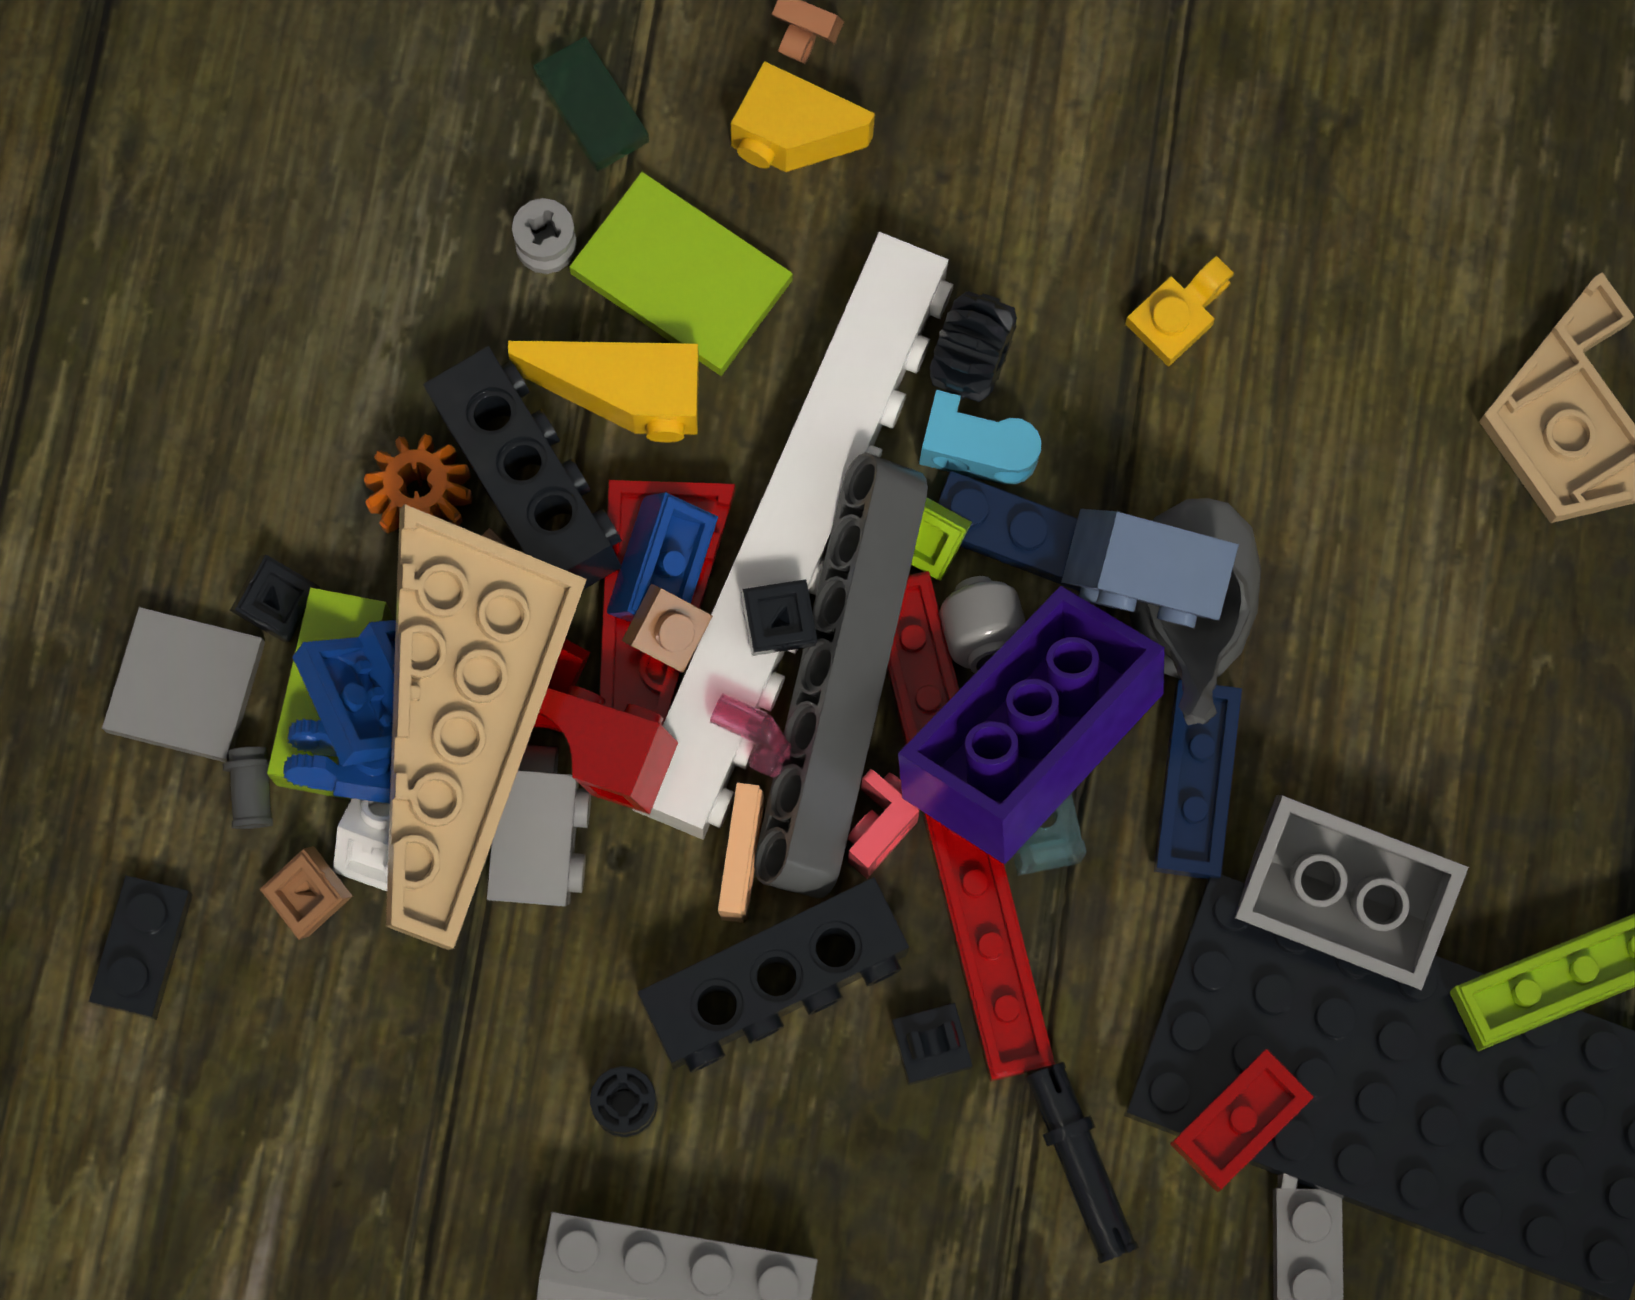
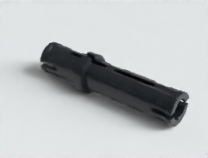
M1064 1062L1030 1074L1025 1077V1080L1030 1085L1048 1130L1047 1133L1042 1134L1047 1147L1054 1145L1097 1252L1098 1262L1103 1263L1122 1256L1123 1253L1136 1250L1139 1246L1137 1241H1134L1090 1132L1091 1129L1096 1128L1091 1115L1084 1117L1065 1070L1066 1065Z

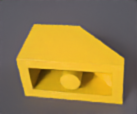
M764 61L731 122V147L736 148L741 158L756 167L767 169L771 165L784 172H789L867 148L873 138L875 113Z

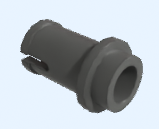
M244 747L229 750V762L223 763V771L230 772L233 813L232 829H254L273 826L270 806V782L267 775L270 763L268 749L266 747Z

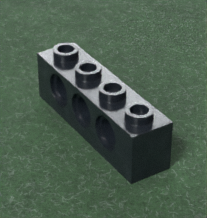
M489 346L423 384L438 413L523 553L587 579L583 590L622 568L613 550V546L622 541L617 530L603 508L593 514L582 498L583 495L591 491L586 480L572 458L562 464L560 463L551 448L559 443L560 439L542 409L530 414L521 398L529 394L530 391L511 360L501 366ZM510 416L509 421L504 427L495 431L485 430L486 425L493 418ZM530 464L541 466L538 473L528 480L520 481L514 479L517 472L524 466ZM558 514L572 515L569 523L562 529L556 531L544 529L546 523L553 516Z
M873 877L638 991V996L673 1070L686 1064L689 1072L693 1073L725 1057L726 1055L721 1047L744 1035L749 1044H752L780 1031L785 1027L781 1017L803 1006L808 1015L815 1014L843 999L839 989L858 979L863 978L868 987L893 976L902 970L898 960L907 956L909 946ZM832 935L845 938L853 948V958L841 967H831L824 964L816 952V947L822 939ZM770 964L785 965L793 972L796 982L793 988L784 995H769L760 988L757 981L761 970ZM722 992L729 995L735 1001L737 1009L730 1021L721 1025H713L702 1019L698 1009L700 1002L708 994Z

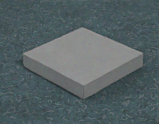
M139 607L102 729L109 734L221 762H229L228 751L235 747L265 641L262 637Z

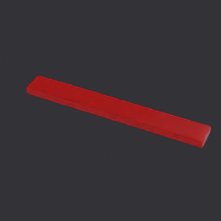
M929 571L908 576L887 667L905 745L959 691ZM923 812L990 1082L1055 1065L1004 864Z

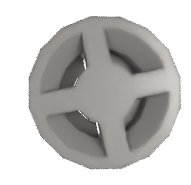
M544 198L529 201L520 207L513 219L512 232L518 258L524 266L537 273L549 274L558 272L569 265L575 256L577 241L572 215L566 207L555 200ZM547 224L545 230L540 231L537 234L531 232L532 230H537L541 227H545V225Z

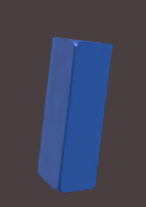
M666 492L646 496L641 503L607 613L619 619L632 622L651 584L691 604L718 516Z

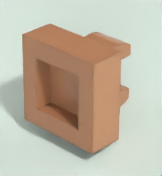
M777 0L772 12L775 18L789 24L778 52L803 64H806L810 56L816 36L835 44L844 23L838 15L802 0Z

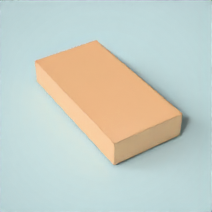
M736 784L718 912L723 921L744 923L745 920H748L755 873V853L761 832L765 804L763 791L759 785Z

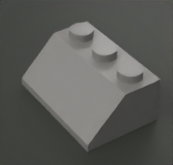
M1276 795L1253 854L1235 918L1422 990L1469 867L1288 797Z

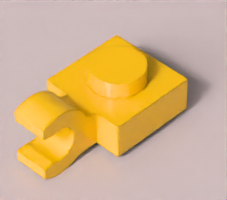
M1216 256L1198 272L1185 289L1171 276L1127 317L1125 325L1169 367L1213 326L1215 318L1204 308L1227 289L1231 283L1229 279L1234 275V272Z

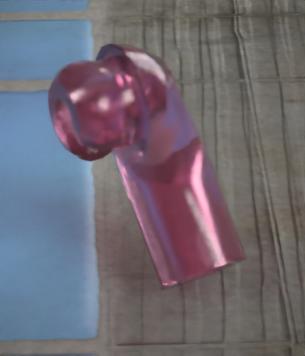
M722 693L712 713L710 723L745 738L755 745L753 753L749 757L750 768L772 778L778 776L782 771L784 760L790 761L791 745L772 716Z

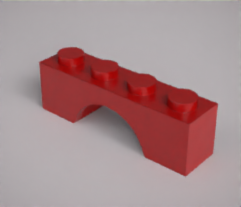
M569 686L567 693L547 688L534 727L553 729L565 735L572 756V778L592 796L650 814L678 745L675 738L661 725L663 717L649 709L634 704H627L624 712L604 706L606 700L603 697L581 687Z

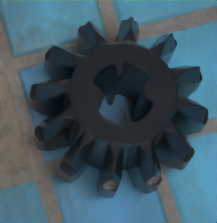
M966 291L955 299L951 311L947 313L946 321L940 331L937 345L933 351L934 357L930 365L932 385L944 389L948 393L960 395L962 400L966 397L980 402L992 393L996 381L999 380L1009 348L1013 342L1012 338L1017 326L1015 308L1001 303V299L985 293L979 295Z

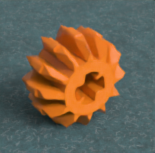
M424 434L419 440L417 449L413 450L410 449L406 438L399 436L395 441L399 454L395 457H392L387 452L377 451L374 458L382 471L366 473L364 482L367 488L375 492L366 499V505L370 513L382 514L379 523L384 532L390 533L399 528L400 508L405 504L459 526L462 523L461 514L454 506H465L472 503L473 496L471 490L462 486L471 478V474L466 464H454L457 453L452 445L447 444L434 453L432 437ZM416 480L421 487L423 480H427L431 491L423 497H420L418 491H415L414 498H410L406 487Z

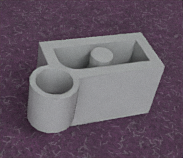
M527 745L492 841L487 900L567 906L571 901V892H583L586 854L575 853L577 827L588 828L591 794L587 790L579 788V783L572 778V774L557 773L558 747Z

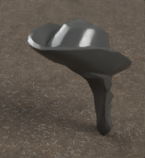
M1209 498L1186 499L1156 516L1153 521L1239 544L1220 619L1213 620L1197 617L1195 628H1190L1157 619L1159 606L1137 601L1135 611L1129 612L1134 630L1165 647L1164 674L1182 680L1183 696L1179 703V708L1183 712L1187 725L1196 723L1207 724L1217 714L1212 692L1216 688L1217 677H1220L1243 652L1258 612L1261 565L1251 525L1229 503Z

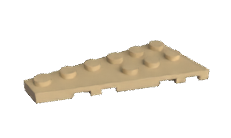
M406 504L400 508L386 927L450 950L455 947L587 579Z

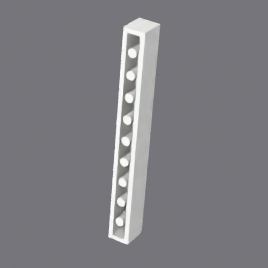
M878 233L711 614L713 617L696 648L664 721L663 727L675 738L678 745L651 813L647 814L635 809L633 811L704 840L710 824L719 828L723 825L735 796V792L726 789L735 766L745 770L748 767L760 738L759 733L751 730L760 708L771 712L785 679L784 675L776 673L785 651L756 656L751 655L741 591L746 588L806 579L809 594H817L846 471L852 461L860 454L870 453L878 457L882 455L883 449L875 447L874 444L882 425L893 429L907 395L898 391L906 370L917 374L930 343L929 338L921 336L930 316L938 319L942 317L951 296L954 284L945 281L949 259L884 233ZM798 649L788 651L796 654Z

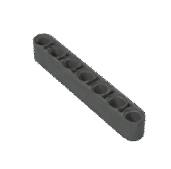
M870 453L858 455L850 464L843 480L812 611L818 643L816 646L803 649L754 861L755 875L759 882L816 899L824 898L831 892L841 870L928 490L927 480L923 473Z

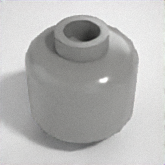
M975 576L960 582L956 586L955 591L944 600L939 611L946 643L953 661L964 668L971 669L975 674L1026 622L1015 588L1004 582L992 581L985 576Z

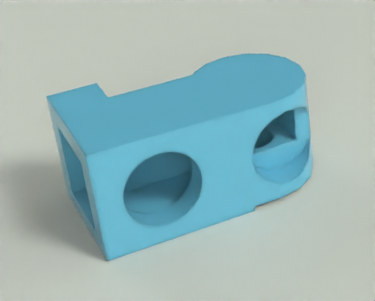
M936 390L919 465L1010 485L1024 482L1033 474L1041 453V438L1031 423L1020 418H1008L995 422L959 413L958 407L961 396Z

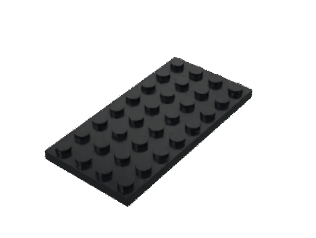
M1222 874L1220 878L1210 877L1207 879L1124 1116L1178 1136L1267 1049L1314 1098L1248 1164L1279 1176L1283 1173L1298 1179L1297 1183L1313 1189H1320L1338 1196L1346 1202L1601 1300L1630 1299L1635 1283V1031L1578 1010L1486 1049L1477 1051L1450 995V991L1457 985L1484 975L1483 973L1435 956L1423 988L1419 990L1236 919L1235 915L1245 883Z

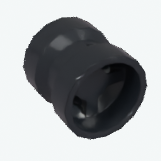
M621 1066L609 1069L598 1077L591 1090L590 1105L592 1113L602 1129L614 1137L630 1138L638 1136L650 1128L656 1118L658 1101L654 1086L645 1074L635 1068Z

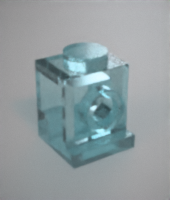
M1072 794L1053 812L1056 818L1055 824L1048 828L1039 827L1013 855L1018 876L1079 864L1083 860L1087 852L1084 840L1081 838Z

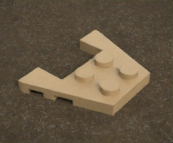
M1603 272L1593 278L1479 421L1550 523L1635 503V424L1584 354L1587 350L1629 325L1634 318V315Z

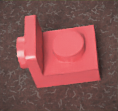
M872 769L862 778L861 790L884 809V812L879 816L875 811L870 810L848 835V840L853 844L848 851V863L866 879L869 878L916 825L920 811L902 798L901 779L892 773H888L882 778Z

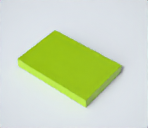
M643 172L640 173L569 266L571 275L671 343L698 344L699 362L720 376L723 375L793 281L792 272Z

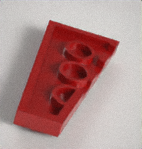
M609 480L607 515L622 540L613 546L620 564L622 565L641 503L648 495L666 492L718 516L691 601L692 605L701 609L735 495L736 484ZM618 569L605 577L600 696L606 700L604 706L623 712L627 704H634L649 709L663 717L661 724L663 726L674 701L682 672L622 641L631 622L607 613L620 571Z

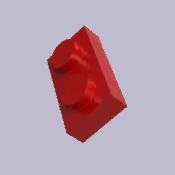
M1266 1049L1170 1145L1216 1192H1219L1314 1096Z

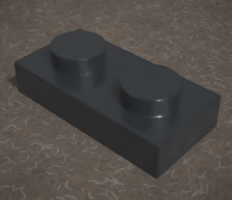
M125 876L90 995V1003L157 1020L193 896L192 893L188 890Z

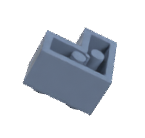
M1080 509L1061 583L1080 587L1079 597L1089 603L1134 612L1137 601L1159 606L1157 615L1159 620L1195 628L1197 617L1213 620L1220 619L1239 544L1117 511Z

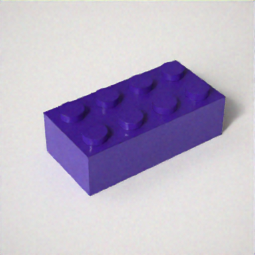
M1060 586L898 753L902 798L1005 865L1164 694L1165 647Z

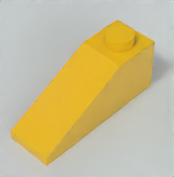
M508 341L509 360L513 362L521 377L635 434H646L649 440L665 443L681 441L684 439V434L698 435V344Z

